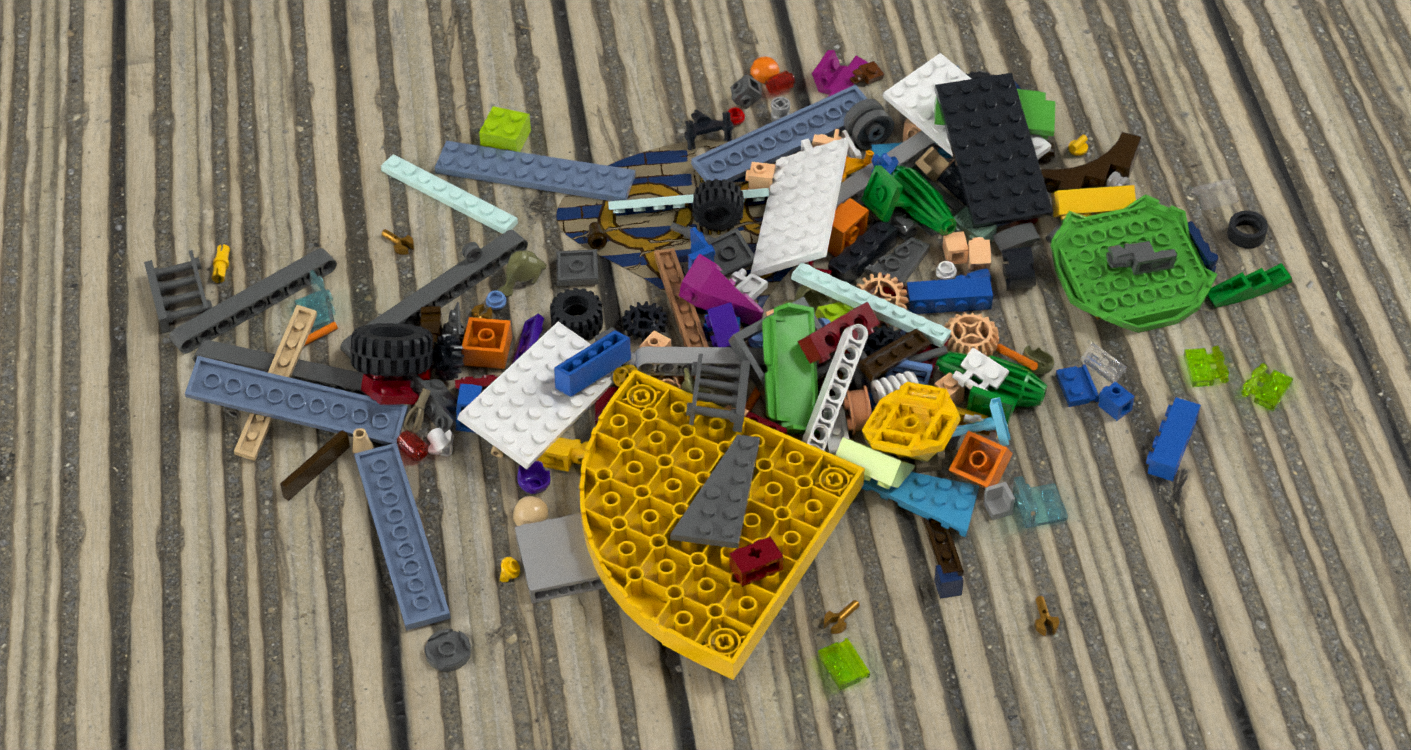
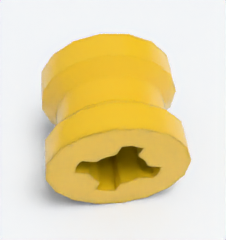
M630 364L617 368L613 373V381L616 386L620 387L633 369L637 371L638 369Z

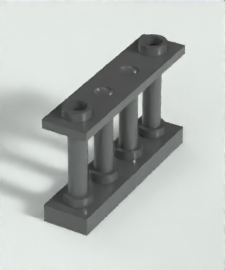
M193 250L189 251L191 261L161 269L158 267L154 268L152 260L144 262L162 333L171 332L169 323H172V320L203 313L212 308L211 300L206 301L198 270L202 269L199 257L194 258ZM193 269L195 274L194 276L165 283L157 281L162 276ZM196 283L199 289L167 298L166 296H161L165 291ZM201 298L203 303L170 312V310L165 311L166 308H169V305Z
M699 353L698 362L693 361L692 374L696 375L692 403H687L686 416H690L689 425H694L695 415L730 419V422H734L733 431L742 432L750 361L742 360L741 367L736 368V370L702 365L703 354ZM700 373L735 378V382L701 379ZM698 388L731 391L737 395L730 397L698 392ZM697 401L731 405V408L735 409L729 411L696 406Z

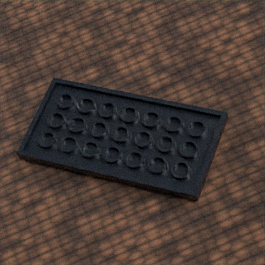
M1006 73L936 84L934 87L973 229L1052 216L1053 209L1013 74Z

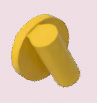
M1082 134L1077 140L1071 141L1068 145L1069 152L1076 156L1086 154L1088 151L1087 136Z
M512 557L504 558L501 562L500 581L508 582L509 579L518 577L520 574L519 563Z

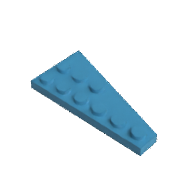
M911 472L899 488L893 486L890 489L883 488L877 485L878 480L873 478L870 481L864 480L862 489L866 491L873 490L879 493L881 498L885 500L890 498L898 502V506L928 520L932 518L941 522V526L946 529L951 527L958 530L959 535L966 538L979 492V485Z

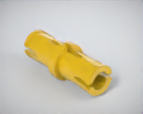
M223 244L222 251V246L218 245L216 258H214L212 263L214 269L211 278L216 283H219L220 277L221 283L225 281L226 269L229 267L230 247Z

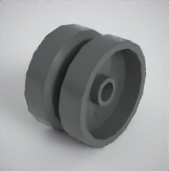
M865 99L850 108L845 115L843 126L850 136L853 137L856 144L865 150L871 149V145L886 142L894 130V121L879 101Z

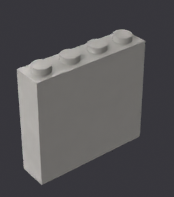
M581 513L515 527L516 541L531 603L606 588L594 567L587 549Z

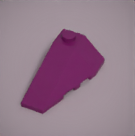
M699 254L682 281L679 296L694 306L705 310L731 302L735 316L740 317V322L752 325L761 320L764 310L747 293H741L734 286L736 282L732 279L728 280L720 272L722 269L716 263Z

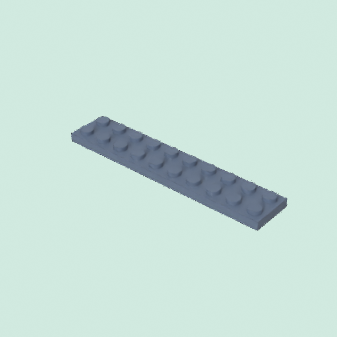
M853 85L691 159V165L705 183L707 180L713 181L714 179H726L727 182L737 180L746 175V170H750L752 162L774 163L781 157H787L800 151L801 140L809 138L812 144L814 134H824L830 137L834 135L835 129H839V132L845 130L843 125L846 113L856 103L867 98L856 85Z
M446 141L435 165V173L608 201L627 200L636 176L635 170L452 141Z
M197 356L185 391L186 398L333 433H339L343 430L350 437H353V432L356 429L363 428L366 430L371 442L384 445L398 444L403 421L408 410L407 405H380L369 396Z
M397 443L355 453L358 471L406 630L450 619L448 605Z

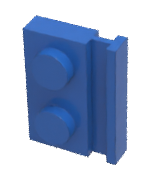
M1086 364L1079 368L1074 366L1056 370L1055 376L1068 407L1089 404L1090 401L1094 400L1099 402V394Z

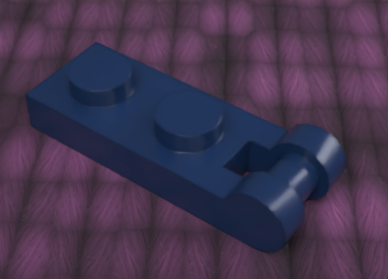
M1193 221L1188 222L1190 237L1205 267L1215 272L1218 255L1210 251L1209 244L1204 241L1199 228H1196Z

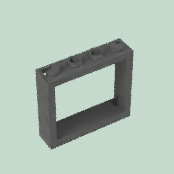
M804 297L792 302V304L810 307ZM814 314L816 331L822 326ZM763 319L733 334L728 341L740 361H750L749 376L766 403L765 375L744 342L763 332ZM833 352L830 353L829 363L817 369V380L827 374L834 357Z

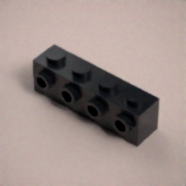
M881 220L876 224H872L863 235H859L856 238L855 242L845 247L836 258L830 260L828 270H832V276L851 285L865 272V267L868 265L873 266L879 258L896 246L897 228Z

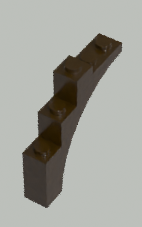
M1122 132L1115 145L1098 159L1072 168L1041 169L1047 192L1053 193L1058 190L1105 187L1108 178L1115 171L1120 173L1121 177L1130 178L1139 153L1141 136Z

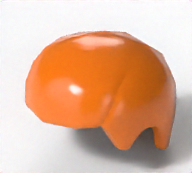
M768 56L756 59L750 70V75L752 74L755 80L763 84L775 81L780 73L777 62Z

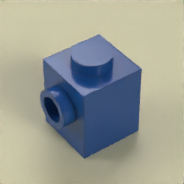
M1116 381L1110 386H1105L1100 391L1098 406L1116 421L1132 410L1134 396Z

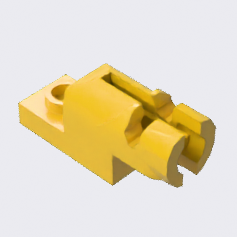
M559 437L536 461L542 462L545 468L569 472L572 463L582 465L586 452L585 449L589 441L581 444L580 439L572 440Z

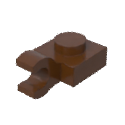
M875 61L860 65L858 69L853 70L852 73L855 76L850 77V80L853 84L865 81L868 85L882 80L885 74Z

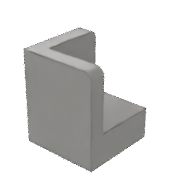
M1006 482L985 488L983 504L992 520L1013 514L1015 498Z

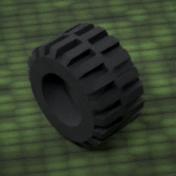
M726 179L707 180L706 183L699 184L693 195L692 214L695 222H699V225L706 227L705 229L727 231L728 228H734V225H738L743 218V191L740 190L738 185L735 186L734 182H727Z
M573 288V290L566 289L564 293H558L557 297H554L552 303H550L551 327L560 322L584 340L590 341L593 339V336H597L603 328L602 302L599 296L594 295L593 291H587L585 288L581 290L578 288Z

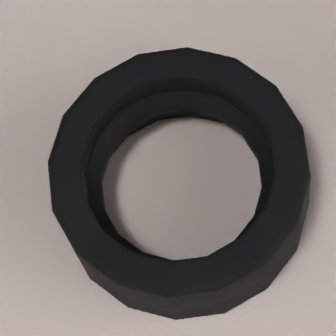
M1249 210L1237 212L1230 218L1227 230L1228 238L1238 247L1246 249L1256 248L1265 241L1268 230L1267 220L1257 212ZM1249 225L1256 228L1259 232L1246 234L1239 231L1236 227Z

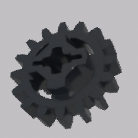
M645 301L644 305H641L640 302H637L636 307L630 305V311H624V316H622L623 330L627 331V336L634 335V340L640 337L642 342H644L653 331L658 333L666 332L668 318L667 313L663 312L662 306L656 308V303L648 305V301Z
M885 325L879 329L875 326V332L868 335L863 351L868 357L901 338L904 334H901L899 329L894 331L893 326L889 329H886Z
M441 335V337H437V342L433 343L435 349H433L432 361H434L432 367L436 369L435 375H439L440 380H454L458 378V374L462 373L460 367L464 366V355L461 354L463 347L459 346L460 340L456 339L455 335Z

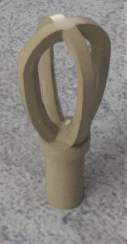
M423 388L417 403L415 402V406L407 413L403 421L405 431L417 433L420 430L430 390ZM418 411V414H417L415 423H414L413 427H412L411 429H409L410 424H411V422H412V420H413V417L415 416L416 412Z

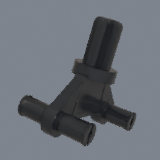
M698 109L694 110V113L691 114L694 121L689 120V123L688 121L685 122L686 132L684 137L687 140V149L692 150V147L693 150L696 149L695 139L698 135L720 130L724 131L725 141H732V130L734 127L731 122V113L726 112L725 114L723 112V121L710 119L708 115L703 114Z

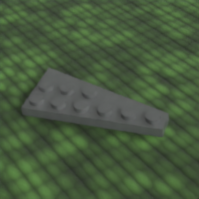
M737 435L670 534V540L739 548L760 437Z

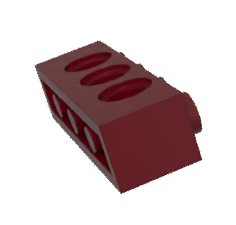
M867 301L797 342L810 364L817 360L819 363H822L831 358L830 353L833 352L835 354L842 333L847 327L861 324L866 327L868 335L875 332L873 328L880 323ZM853 330L852 336L855 340H857L858 333L855 330Z

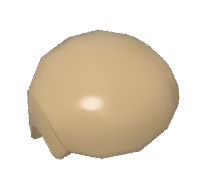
M526 496L520 499L513 511V521L517 526L541 522L548 518L546 503L542 499L533 496Z

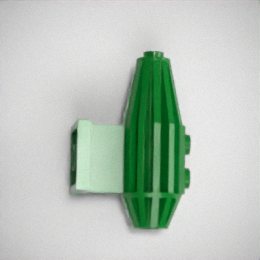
M875 165L861 201L882 222H889L895 206H901L914 220L945 236L954 232L957 222L944 202L943 196L915 169L897 165L890 174L882 166Z
M948 351V354L938 357L936 366H939V371L945 375L949 372L954 374L956 370L964 374L967 370L961 367V363L968 354ZM990 355V359L1009 370V373L997 390L992 386H989L987 390L973 386L970 391L967 410L992 417L989 406L991 399L1000 397L1006 422L1009 426L1010 417L1015 406H1041L1048 386L1033 374L1031 369ZM975 375L971 378L972 381L979 385L983 382Z

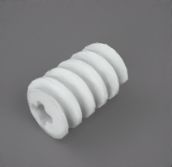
M905 371L903 374L890 375L887 379L883 377L879 381L873 380L871 382V392L875 403L878 404L880 399L900 389L899 387L906 382L918 383L914 372Z

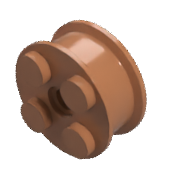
M866 385L860 390H847L842 403L843 408L847 409L848 416H846L848 431L852 432L853 436H855L856 432L862 431L872 414Z

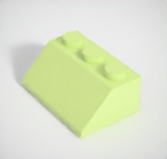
M842 437L835 455L865 468L864 480L870 481L871 478L878 480L877 485L886 489H890L891 486L899 488L915 466Z

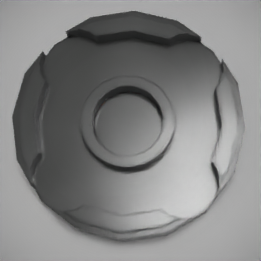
M453 629L437 631L429 637L428 643L425 645L427 662L439 671L450 672L458 670L470 659L471 644L469 638L463 632L453 631Z

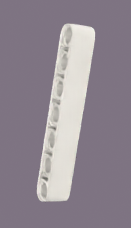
M855 324L843 331L801 440L802 442L823 451L825 450L868 337V331L865 326ZM853 330H855L858 333L857 340H855L852 336ZM845 350L850 352V360L845 357ZM838 369L843 373L842 380L837 377ZM830 389L834 390L836 394L834 400L829 396ZM823 409L828 413L827 420L822 417ZM815 429L820 432L819 440L814 437Z

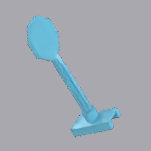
M1000 397L991 399L989 406L992 417L984 418L983 421L957 426L951 437L965 435L968 431L974 433L986 430V432L996 430L999 444L1002 446L1009 445L1011 437Z

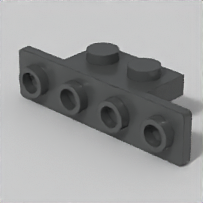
M418 374L405 375V377L411 380L410 388L419 396L423 388L431 391L425 404L424 413L437 428H441L444 433L448 430L452 431L456 419L451 413H457V399L440 379L422 380Z

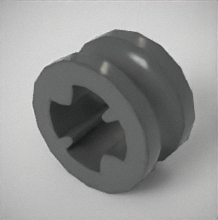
M469 242L462 248V255L470 263L479 260L483 254L482 249L476 242Z

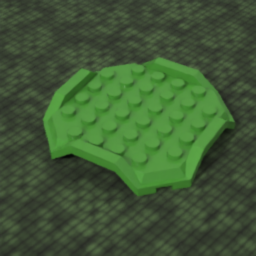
M1146 194L1124 209L1087 217L1069 211L1050 245L1055 272L1069 302L1087 313L1137 333L1178 324L1197 312L1217 277V273L1205 267L1190 237L1186 212L1172 205L1170 208L1161 205L1158 199ZM1145 241L1150 242L1154 252L1175 249L1177 254L1174 268L1134 275L1130 266L1110 268L1106 258L1109 246L1120 245L1123 248L1126 243L1132 244Z

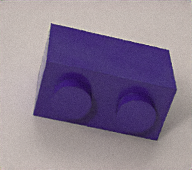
M732 303L707 309L709 316H705L708 329L712 328L714 335L710 336L713 347L732 348L728 340L733 334L740 331Z

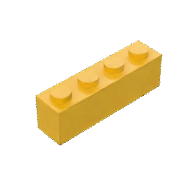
M1134 185L1055 191L1051 193L1053 218L1060 217L1061 220H1064L1069 211L1087 217L1124 209L1136 201Z

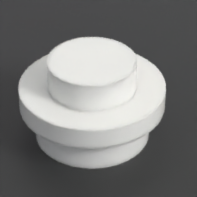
M943 261L936 268V275L942 280L953 279L956 276V267L950 261Z

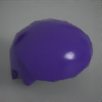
M535 461L528 469L520 465L517 475L518 484L527 493H542L550 486V471H546L543 463L540 461Z

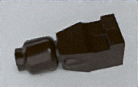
M441 306L421 307L420 324L421 327L431 332L433 343L437 342V337L442 335L443 318Z

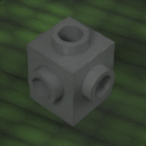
M745 74L730 87L733 102L745 109L763 96L760 82L748 74Z

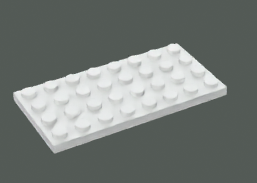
M940 53L883 93V98L953 157L945 126L934 124V103L936 97L934 87L936 84L971 78ZM1030 134L1037 159H1039L1051 150V144L1040 135Z
M846 138L834 140L830 143L776 160L773 183L770 186L752 264V274L762 276L799 265L801 262L806 263L826 257L849 146Z
M557 322L462 410L457 420L521 466L528 469L614 384L613 373L616 369L572 397L555 389L554 367L591 345L566 326Z

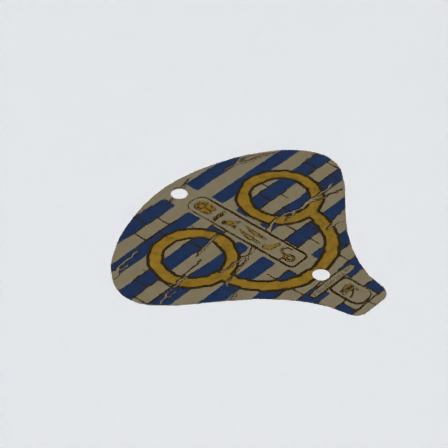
M730 140L695 141L696 149L694 150L693 147L692 150L687 149V142L667 145L621 159L608 166L635 170L636 176L627 200L691 195L695 193V189L699 187V184L705 183L691 165V159L697 157L695 151L701 147H707L712 150L730 142ZM851 174L846 175V179L849 178V177L852 176V175H851ZM745 176L732 181L735 183V186L738 185L740 187V190H749V182L745 181ZM566 194L558 206L556 216L560 229L568 237L588 250H593L587 243L589 225L592 222L600 223L608 241L603 249L597 250V254L644 278L666 293L654 258V251L674 248L684 277L689 271L688 255L691 254V240L685 238L683 234L670 230L673 222L685 227H695L699 232L713 238L738 228L751 251L755 253L768 196H765L764 201H753V198H745L742 220H740L738 225H734V228H728L727 231L705 229L706 227H701L699 222L694 220L692 214L693 203H685L683 208H673L672 204L665 205V209L653 210V206L645 207V211L633 212V208H626L625 213H613V210H609L608 200ZM752 265L745 268L747 272L746 277L751 273ZM795 266L782 269L780 272L775 271L759 276L768 282V288L754 300L762 309L775 287ZM695 306L708 346L713 347L710 336H713L714 332L704 331L705 315H708V311ZM740 322V331L750 325Z

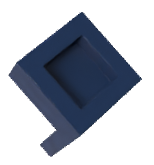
M936 565L934 582L939 598L943 599L962 595L963 577L958 576L957 572L943 574L941 565Z

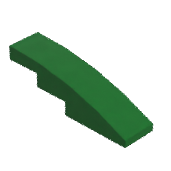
M1280 263L1266 271L1260 268L1246 276L1242 272L1212 287L1207 296L1216 308L1261 296L1293 281L1284 265Z

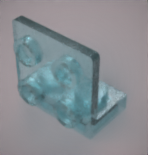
M314 270L309 271L314 293L295 300V305L317 311V317L311 328V333L334 322L333 315L336 314L331 303L333 301L332 294L329 289L325 290L322 277L317 276Z
M1023 476L1014 478L1012 494L1025 528L1068 520L1067 511L1055 483L1030 488V485L1025 483Z

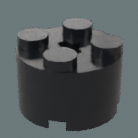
M1031 247L1002 250L1003 262L1007 263L1003 264L1004 276L1009 277L1005 279L1007 291L1035 287L1036 276Z

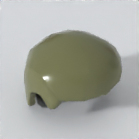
M1030 345L1024 348L1023 356L1038 364L1036 370H1031L1033 374H1047L1053 369L1054 358L1049 353L1042 351L1040 347L1031 350Z

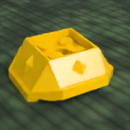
M906 382L899 387L900 389L880 399L864 425L862 432L868 444L874 450L896 455L898 458L906 457L928 462L937 452H942L961 421L960 415L946 388Z

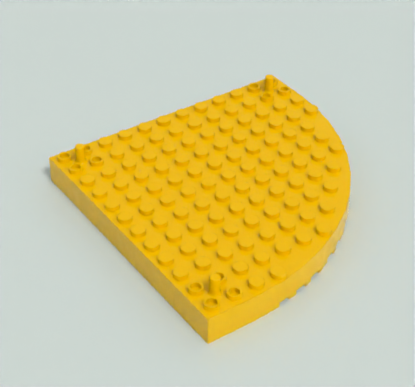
M633 369L598 417V423L591 432V438L587 443L585 456L582 460L579 489L581 522L586 546L594 567L608 592L623 611L644 631L660 641L664 646L686 658L734 680L863 487L865 468L747 417H744L742 432L733 431L734 422H730V419L695 415L694 425H689L690 416H686L687 403H692L693 394ZM697 401L696 406L728 410L710 402ZM737 435L760 437L739 548L771 536L783 555V570L744 587L740 585L729 567V553L737 548L670 540V534Z

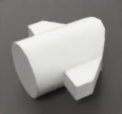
M435 428L429 432L427 438L431 445L426 450L433 455L450 456L453 453L454 434L452 431L448 430L444 433L441 428Z

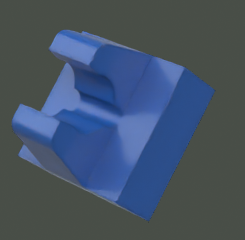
M883 153L881 157L875 154L872 158L874 167L875 165H880L890 174L899 164L896 156L889 157L887 153Z

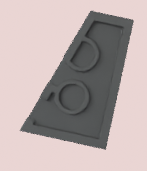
M911 237L894 248V252L888 256L879 258L878 262L873 266L868 265L865 267L864 274L869 276L873 274L875 278H878V273L880 272L884 278L888 273L891 276L890 280L896 277L898 279L897 283L902 282L904 285L930 251V244Z

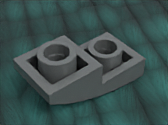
M1032 222L1020 224L993 235L1001 253L1004 249L1017 248L1019 246L1027 247L1041 240Z

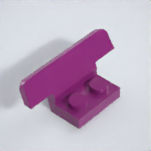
M827 50L812 72L818 92L828 94L829 97L856 85L850 80V77L855 76L852 73L853 70L868 62L855 55L849 66L840 65L835 50Z

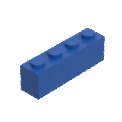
M990 277L907 282L906 297L908 298V311L914 314L992 309L993 292Z
M614 330L554 367L555 389L572 397L631 359L630 338Z
M1176 397L1173 405H1168L1165 413L1167 420H1162L1159 428L1161 434L1160 436L1156 435L1152 448H1155L1154 452L1149 451L1147 456L1148 474L1170 481L1174 480L1198 420L1200 404Z

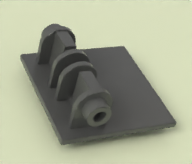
M457 302L454 310H450L448 322L443 325L442 335H455L456 339L460 340L459 346H462L464 325L460 322L459 302Z

